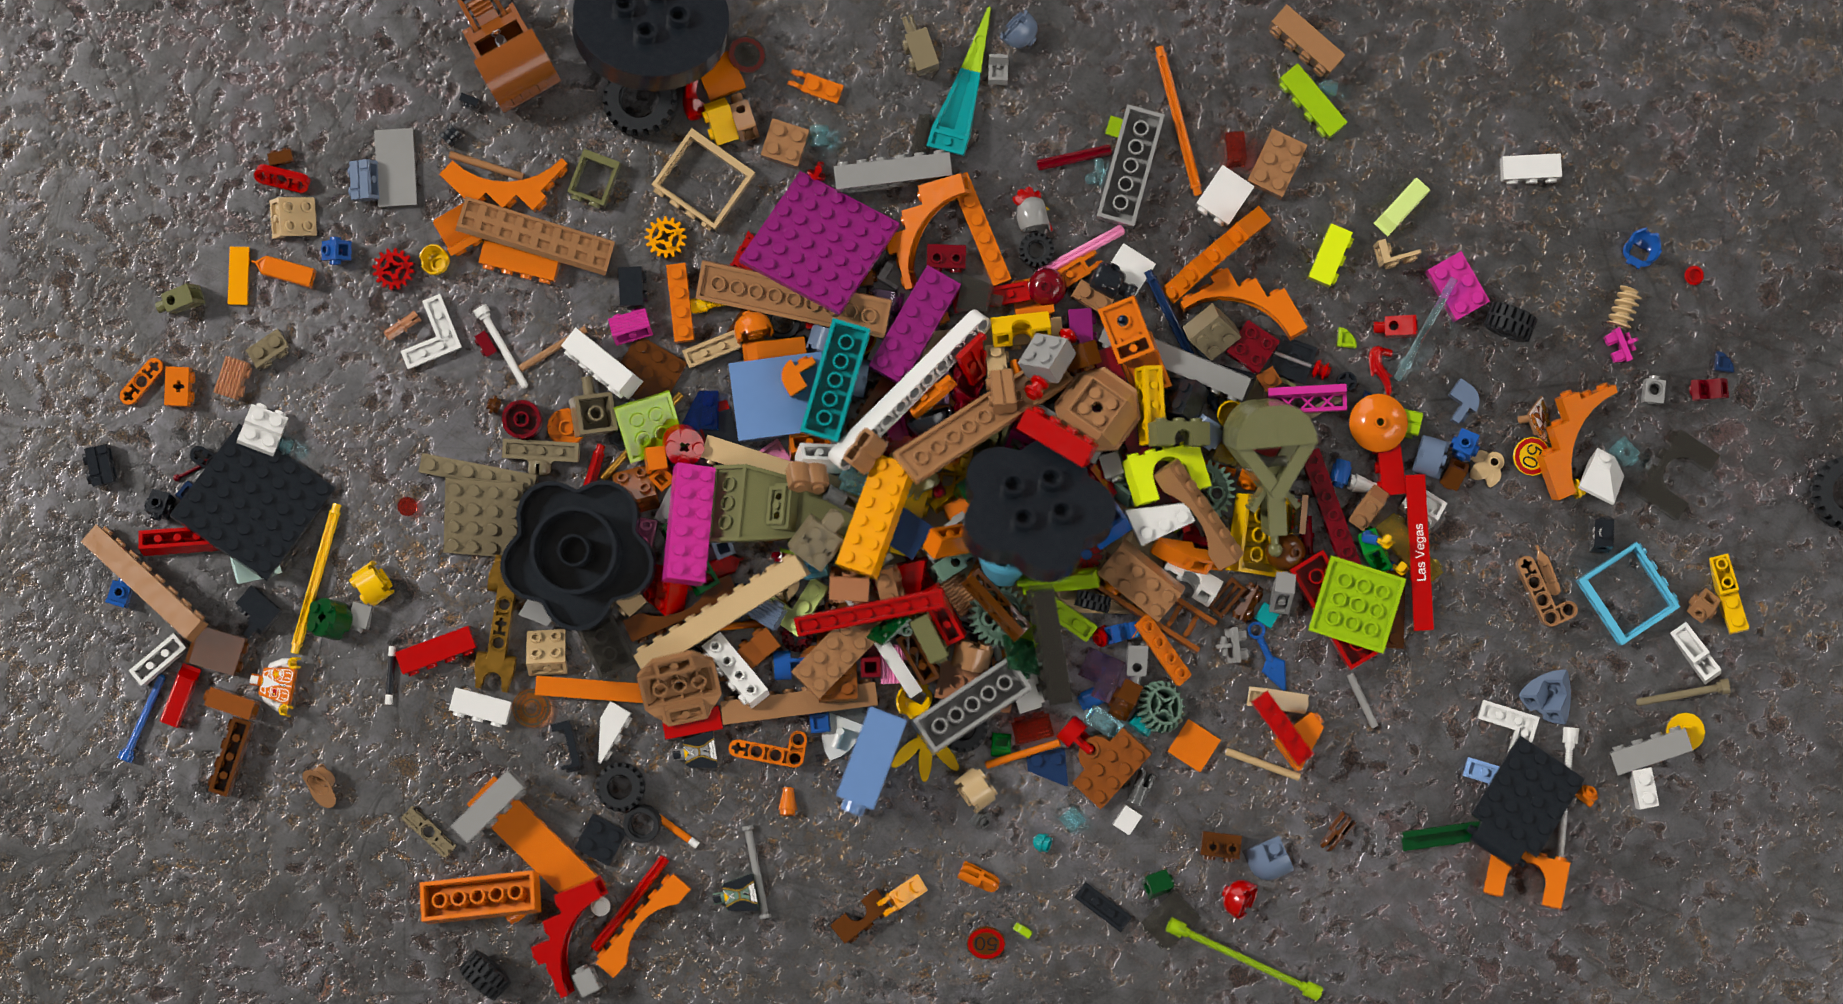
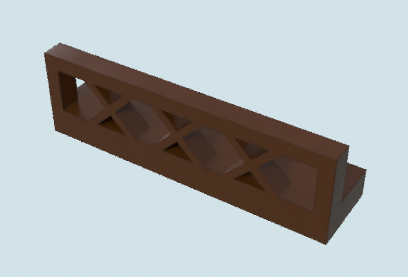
M979 568L961 584L1014 642L1032 626ZM975 576H978L983 581V585L975 578ZM989 592H993L996 595V600ZM1002 606H1006L1009 609V614ZM1016 621H1020L1024 628L1022 629Z

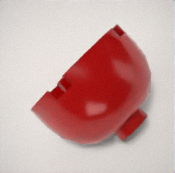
M1237 880L1230 886H1225L1222 896L1224 897L1223 905L1228 914L1238 920H1242L1248 914L1244 911L1248 907L1251 908L1258 892L1256 884L1247 880Z

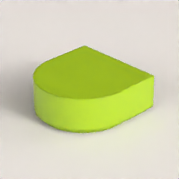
M1018 922L1013 927L1015 931L1028 939L1033 934V931Z

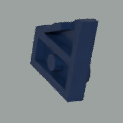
M1065 748L1050 749L1026 757L1027 770L1029 772L1068 786Z

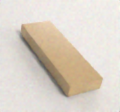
M734 330L684 349L682 352L688 367L692 368L742 348V342H740V345L737 343Z

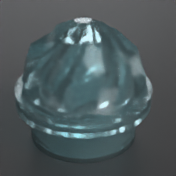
M1333 79L1324 80L1320 84L1319 89L1327 98H1331V96L1336 97L1338 82L1333 81Z

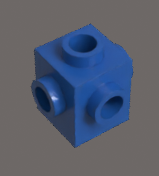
M330 237V240L322 241V261H329V265H341L343 261H351L352 241L341 240V237Z
M1461 428L1458 437L1454 436L1450 444L1452 455L1460 461L1466 460L1470 462L1472 456L1476 457L1479 451L1480 435Z

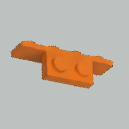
M1145 614L1134 626L1175 685L1181 686L1192 674L1153 618Z

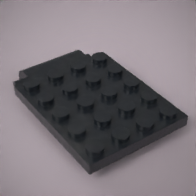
M1518 736L1470 813L1480 823L1477 827L1470 824L1466 831L1472 834L1469 840L1509 867L1514 868L1517 864L1523 868L1526 863L1521 858L1523 853L1526 851L1533 857H1538L1585 778L1522 736Z

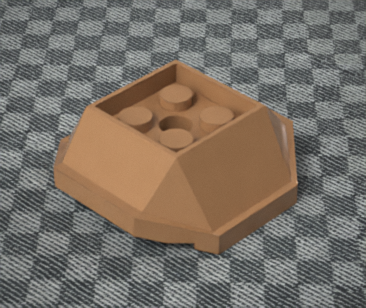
M1105 367L1077 373L1074 381L1067 386L1054 404L1056 417L1062 420V424L1065 426L1071 425L1078 429L1077 433L1083 436L1088 435L1095 439L1094 443L1099 445L1096 452L1117 451L1141 420L1136 389ZM1096 405H1099L1103 408V410L1099 413H1096L1092 410V408Z
M692 650L652 658L637 674L645 711L662 720L669 727L707 719L712 708L722 695L714 658Z

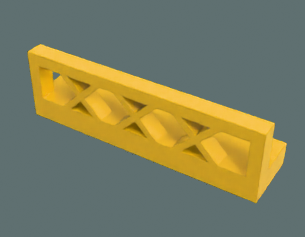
M1162 365L1134 368L1135 388L1141 420L1138 422L1139 446L1149 445L1148 423L1154 422L1155 418H1165Z

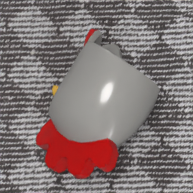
M1030 186L1026 187L1025 190L1019 189L1017 195L1013 197V201L1017 205V221L1021 231H1038L1041 234H1046L1047 230L1051 232L1053 228L1049 223L1047 215L1049 208L1045 206L1043 199H1041L1040 191H1034Z

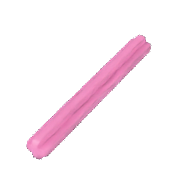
M1118 225L1040 267L1038 270L1052 268L1057 271L1077 258L1083 257L1124 235L1125 230L1121 225Z

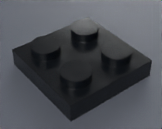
M592 814L575 849L610 866L626 833L624 829Z

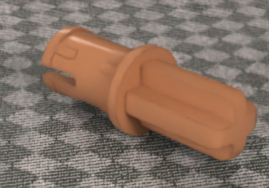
M414 310L401 320L397 319L398 322L384 331V335L388 340H392L402 332H407L408 328L421 321V319Z

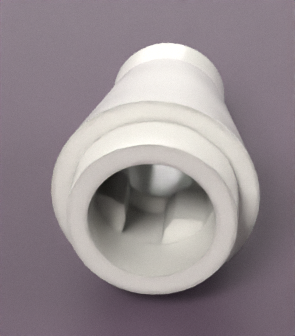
M1356 473L1355 475L1350 474L1349 483L1346 488L1351 492L1368 493L1371 487L1377 485V483Z

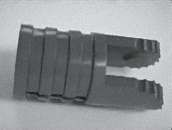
M832 484L828 486L822 498L824 501L832 503L854 515L855 509L845 504V501L848 500L854 504H858L859 498L834 487Z
M1140 769L1127 801L1144 808V803L1156 775L1150 773L1144 786H1142L1146 771Z

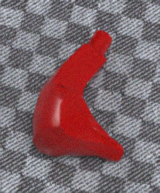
M698 80L684 86L683 108L689 121L701 119L703 117L702 112H705L703 105L706 103L700 101L696 93Z

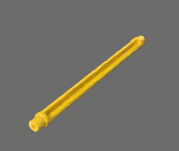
M333 503L331 510H329L309 585L291 642L292 648L290 652L299 655L300 648L303 646L310 612L309 607L317 596L339 519L340 504Z

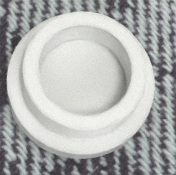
M601 897L591 903V910L597 916H604L610 910V902L607 898Z

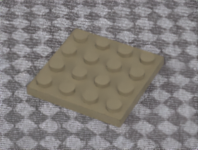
M447 476L445 478L443 553L493 557L501 555L502 557L507 544L518 533L516 512L519 501L524 494V482Z

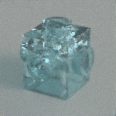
M852 466L848 470H842L838 479L842 481L839 489L860 496L869 471L863 475Z

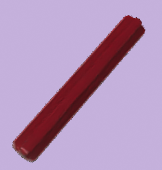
M1108 144L1039 159L1036 164L1038 170H1045L1109 156L1112 154V149Z

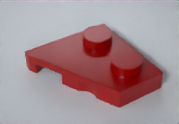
M981 332L955 356L968 384L972 386L987 374V365L985 363L986 350L983 349V341L986 340V335Z

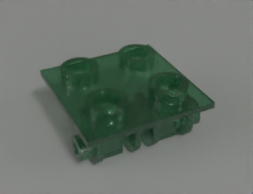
M1002 634L1008 669L1020 671L1025 679H1029L1031 674L1039 676L1040 671L1034 641L1018 638L1014 642L1008 635Z

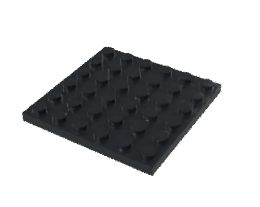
M238 424L170 514V517L265 581H268L333 494L335 487L278 449H276L274 456H270L238 444L237 439L243 427L241 424Z

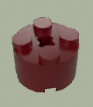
M517 400L505 407L502 414V424L505 431L512 437L528 440L540 432L543 417L539 408L533 403L526 400ZM520 416H522V417H525V416H526V418H525L526 423H525V424H523V423L518 424V423L520 422V420L518 419Z

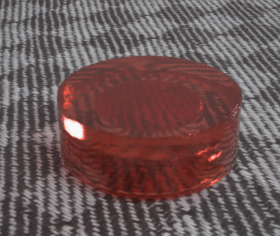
M403 497L399 500L397 508L400 514L412 516L416 513L418 505L413 498Z

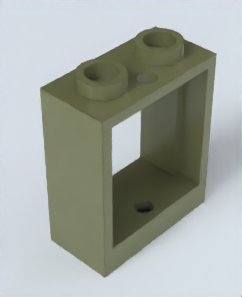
M583 149L567 191L571 195V199L581 202L583 199L588 201V205L599 209L600 206L605 208L621 168V163ZM587 160L613 170L601 200L576 191Z
M926 611L912 615L909 624L930 664L935 662L940 664L947 660L946 657L949 655L951 648L946 645L929 612Z

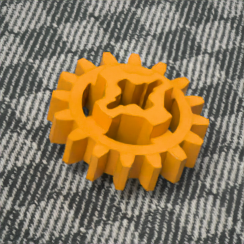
M664 216L663 221L656 218L657 223L650 222L652 228H646L649 235L645 236V239L650 241L646 246H652L650 252L654 253L657 251V257L664 254L665 259H667L668 254H671L674 258V252L681 253L679 247L686 246L682 242V240L687 239L686 235H682L686 230L685 228L680 229L681 222L679 221L675 224L673 217L670 221H668L666 216ZM664 225H670L675 229H666ZM658 228V235L653 238V234L655 230ZM664 233H666L667 235H671L670 237H668V242H665V240H661L663 238ZM679 236L677 244L673 247L674 239ZM663 245L667 250L659 249L656 246Z

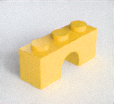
M1048 311L990 318L994 348L1013 346V337L1018 334H1027L1031 339H1033L1036 333L1051 335Z

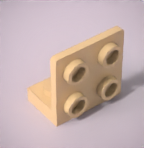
M278 197L270 200L272 239H281L286 236L317 235L315 199L313 197Z
M1386 239L1379 240L1373 245L1379 268L1385 267V269L1396 267L1402 261L1404 264L1412 263L1421 254V249L1390 257L1392 248L1390 243H1386Z
M565 629L527 631L526 665L529 676L568 674Z

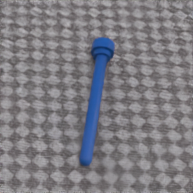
M163 674L158 676L126 748L124 747L123 750H120L117 758L132 763L135 757L133 749L165 681Z

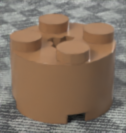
M965 637L955 642L951 665L956 667L957 664L962 665L961 669L966 671L983 673L984 669L986 672L990 668L994 649L989 643L984 644L985 640L978 639L977 642L970 641V638Z

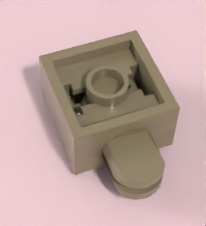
M830 509L822 520L810 513L789 541V550L822 572L844 542L843 535L838 532L844 523L842 513L837 509Z

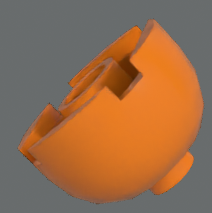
M752 310L743 312L734 326L735 337L739 345L740 342L744 344L764 341V336L769 334V337H771L774 333L769 318L763 313L753 312Z

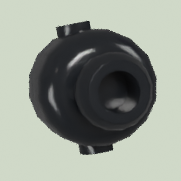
M1099 263L1089 281V285L1093 290L1111 299L1116 298L1118 294L1123 299L1135 295L1138 289L1135 284L1125 282L1126 274L1114 263Z

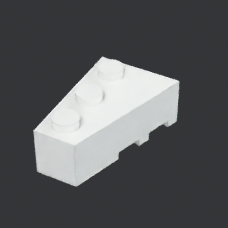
M1183 502L1123 509L1141 546L1195 521L1190 509Z

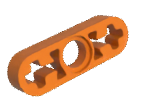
M157 358L149 359L121 390L120 400L126 405L137 403L163 373L164 363ZM158 362L159 364L157 367L159 368V370H153L150 373V375H153V377L150 378V376L145 374L144 371L146 370L147 372H150V370L152 369L151 364H156ZM140 376H145L147 379V384L144 387L137 385V379ZM132 385L140 390L139 393L135 391L132 394L133 400H125L127 398L126 392L131 393L134 390L131 388Z

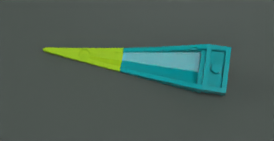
M990 6L985 12L960 71L931 128L927 147L945 150V152L965 156L971 137L990 20Z

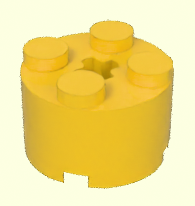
M371 561L360 568L349 579L351 585L361 593L360 599L365 605L370 603L372 606H375L394 593V590H390L393 585L382 568L378 570L375 567L377 565L375 561Z

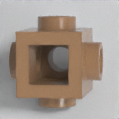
M1705 588L1699 595L1694 594L1688 602L1690 606L1687 612L1693 618L1703 623L1707 618L1710 620L1716 614V608L1721 599Z

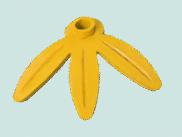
M917 733L916 738L906 743L896 753L891 762V767L897 768L904 764L920 749L918 760L921 780L926 782L931 772L932 754ZM948 747L936 753L939 759L954 771L959 770L957 759Z

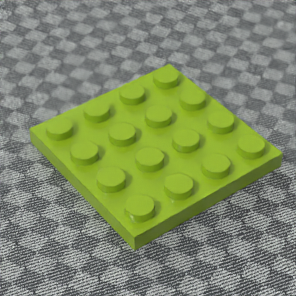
M1330 556L1308 631L1383 654L1406 579Z

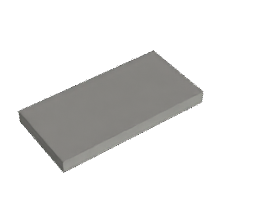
M414 129L374 130L375 155L378 162V207L417 206Z

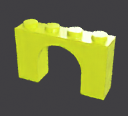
M1184 441L1179 443L1180 446L1162 447L1160 451H1156V448L1145 451V454L1140 456L1138 453L1128 455V459L1122 462L1134 506L1139 507L1159 500L1153 479V470L1158 461L1172 462L1179 459L1200 490L1212 486L1200 447H1184Z

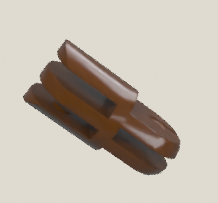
M1343 810L1328 827L1329 831L1320 842L1321 848L1325 847L1324 850L1326 852L1333 850L1340 840L1343 841L1357 823L1355 820L1351 821L1352 818L1349 815L1345 816L1346 813Z

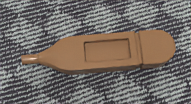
M1536 545V562L1550 595H1558L1561 589L1548 556L1540 550L1539 545Z

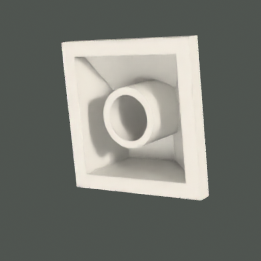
M1597 448L1588 460L1578 486L1579 489L1611 505H1614L1624 479V474L1615 456Z

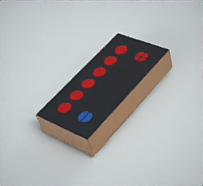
M1294 494V497L1301 504L1298 509L1293 507L1290 509L1288 533L1305 534L1309 496Z

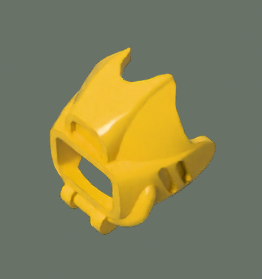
M916 679V681L923 690L921 692L926 694L923 704L906 697V691L903 687L900 688L897 694L896 705L899 714H905L909 719H915L927 711L933 700L932 693L928 689L929 685L923 686L919 679Z

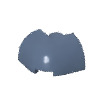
M1279 836L1242 851L1253 874L1262 880H1274L1294 871L1291 860Z

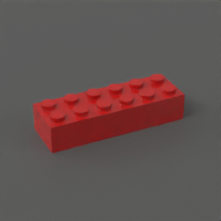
M1324 550L1317 552L1288 571L1290 574H1296L1295 583L1312 611H1314L1329 563V558ZM1328 637L1348 670L1354 669L1378 654V652Z

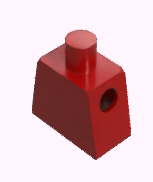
M1385 316V321L1374 322V333H1385L1386 338H1418L1417 316ZM1392 324H1398L1396 330L1390 329Z

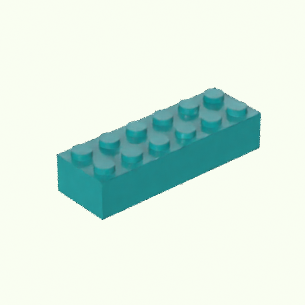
M835 318L832 319L801 425V433L836 443L839 442L871 334L870 328Z

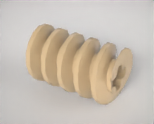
M1621 285L1619 288L1623 292L1617 293V297L1620 299L1614 300L1617 306L1611 308L1614 313L1609 314L1608 317L1612 321H1607V323L1620 328H1631L1627 321H1633L1634 319L1629 315L1636 314L1632 307H1639L1635 299H1642V297L1638 295L1639 291Z

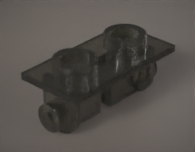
M919 114L910 151L916 153L926 152V155H929L931 148L927 147L931 128L936 120L935 117H932L930 114Z

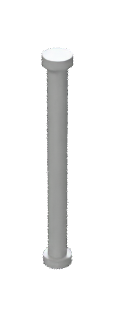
M749 825L742 827V831H745L761 911L759 916L760 919L771 917V913L768 912L752 832L754 827Z

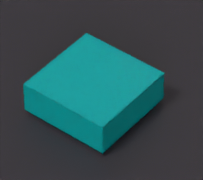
M1263 602L1254 619L1271 629L1280 613L1269 612L1270 605Z

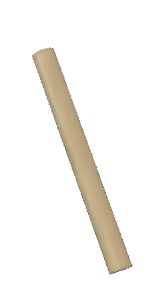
M1230 748L1226 749L1225 755L1297 781L1300 779V773Z

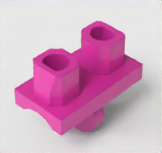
M1620 327L1612 330L1611 333L1604 337L1607 347L1617 344L1619 351L1611 353L1613 363H1626L1633 360L1630 350L1631 352L1636 350L1634 342L1639 341L1638 337L1632 339L1630 332L1623 335Z

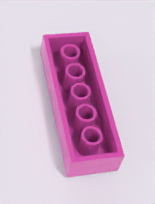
M677 463L673 467L662 576L663 582L701 586L705 583L715 467Z

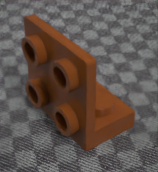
M645 465L612 474L615 483L624 486L634 495L638 502L640 513L660 507L655 485L649 479L650 475H647Z

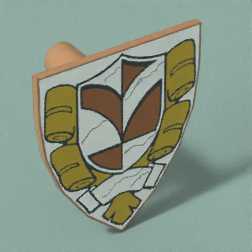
M1540 396L1527 415L1518 416V423L1529 422L1533 434L1538 435L1543 442L1551 444L1545 427L1550 426L1549 414L1543 396Z

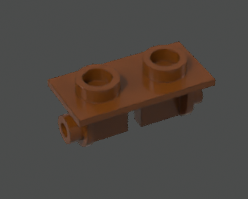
M1251 582L1245 585L1247 590L1241 596V598L1246 599L1245 603L1238 600L1232 611V617L1240 619L1245 624H1247L1248 620L1252 619L1254 608L1263 597L1264 589Z

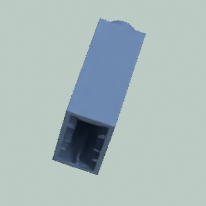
M822 352L728 363L738 441L740 443L786 438L791 434L801 433V425ZM807 355L809 358L812 356L816 365L800 374L808 388L790 397L782 382V370L785 364L792 360L796 366L798 365L797 361Z
M871 706L869 707L836 795L844 798L841 809L859 816H863L866 807L874 809L906 725V719Z

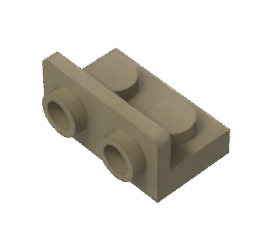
M277 328L245 351L257 369L265 370L273 364L272 361L276 358L282 359L288 355V350L291 347Z

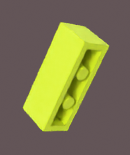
M1332 223L1330 224L1307 279L1328 288L1331 286V283L1335 285L1339 276L1336 271L1345 262L1347 256L1344 255L1346 248L1350 249L1354 238H1351L1353 232Z

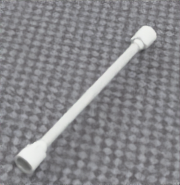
M1563 727L1562 742L1565 743L1566 748L1564 764L1572 770V750L1575 748V744H1578L1579 728ZM1567 810L1559 821V840H1557L1558 850L1556 852L1558 857H1564Z

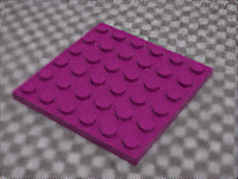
M800 171L739 258V263L840 315L900 227V223L842 192H837L836 189L819 180H813L811 176Z

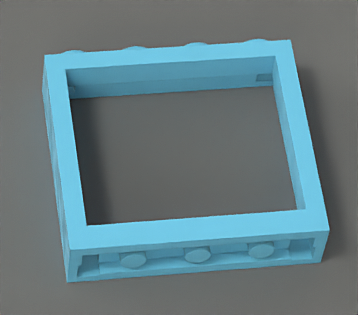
M1638 542L1630 544L1576 580L1618 646L1630 641L1680 607L1677 595L1669 591L1667 580L1663 576H1659L1656 571L1658 570L1657 565L1653 560L1648 559L1646 549L1643 548L1641 543L1638 544ZM1630 552H1633L1668 606L1624 635L1588 580Z

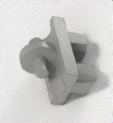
M1238 627L1225 628V636L1221 637V644L1216 645V649L1222 648V654L1227 656L1228 663H1237L1248 658L1247 648H1240L1239 641L1246 640L1247 638L1246 630L1238 629Z

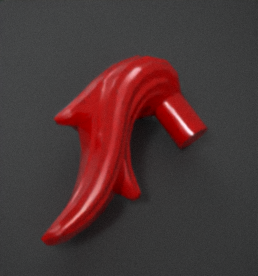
M1374 346L1369 352L1371 377L1376 374L1384 385L1386 395L1390 396L1392 390L1390 377L1393 375L1385 370L1382 364V355L1391 357L1393 350Z

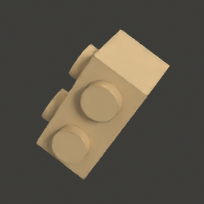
M985 345L986 378H989L991 370L1002 371V369H1011L1007 368L1009 352L1005 351V347L994 348L993 345Z

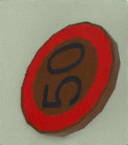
M989 926L978 927L972 930L967 938V947L970 953L984 960L1000 956L1006 945L1005 937L1001 931Z

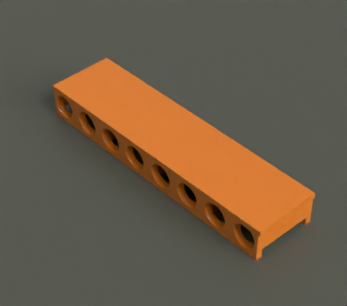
M493 776L467 805L471 807L499 778ZM521 799L514 800L511 803L512 808L503 815L500 813L496 817L498 821L491 828L539 873L557 893L598 876Z

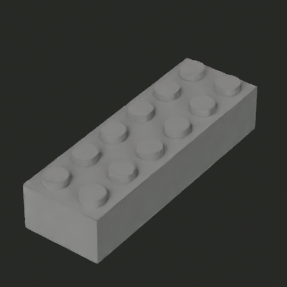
M1127 104L1096 219L1131 229L1134 228L1165 114Z
M936 150L934 154L926 155V152L915 153L913 157H907L905 154L897 155L895 159L889 160L887 157H879L873 162H868V159L857 160L856 164L839 162L837 166H834L836 190L844 194L919 185L952 176L950 153H945V150Z
M1009 656L913 719L911 724L931 754L935 755L1029 693L1032 687Z

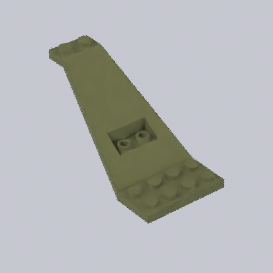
M748 464L713 465L716 468L709 543L791 540L810 513L822 520L830 509H837L842 513L844 523L838 532L843 537L844 535L846 536L845 532L849 528L848 525L853 515L832 503L824 501L822 499L824 493L814 494L808 491L799 493L789 490L786 475ZM849 493L857 498H860V495ZM848 500L845 501V504L856 509L857 504Z

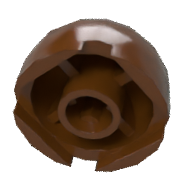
M1287 533V535L1278 536L1279 544L1283 549L1280 556H1271L1268 552L1270 544L1266 546L1267 561L1270 566H1273L1278 571H1290V569L1302 563L1305 558L1304 543L1298 536Z

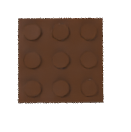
M646 338L634 340L621 361L622 365L643 381L631 396L635 400L667 390L671 394L688 365L687 362Z

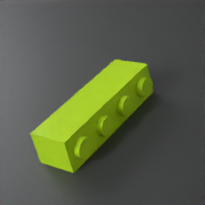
M1298 63L1280 77L1278 81L1280 82L1279 87L1285 94L1287 92L1290 94L1292 103L1297 108L1301 107L1305 112L1303 114L1308 122H1313L1317 126L1316 131L1322 138L1326 137L1329 139L1347 124L1345 118Z

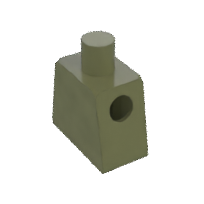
M186 283L162 293V300L156 302L155 306L159 313L167 311L168 313L176 314L206 304L200 285Z

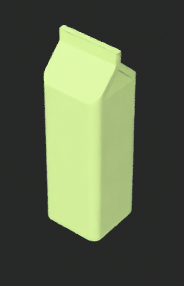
M1415 178L1373 224L1388 237L1431 190L1418 178Z

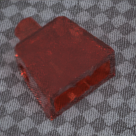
M1244 131L1222 132L1225 167H1245L1247 153Z

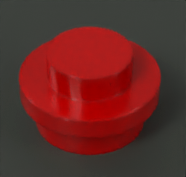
M1691 266L1686 269L1684 278L1688 284L1698 285L1704 279V272L1698 266Z

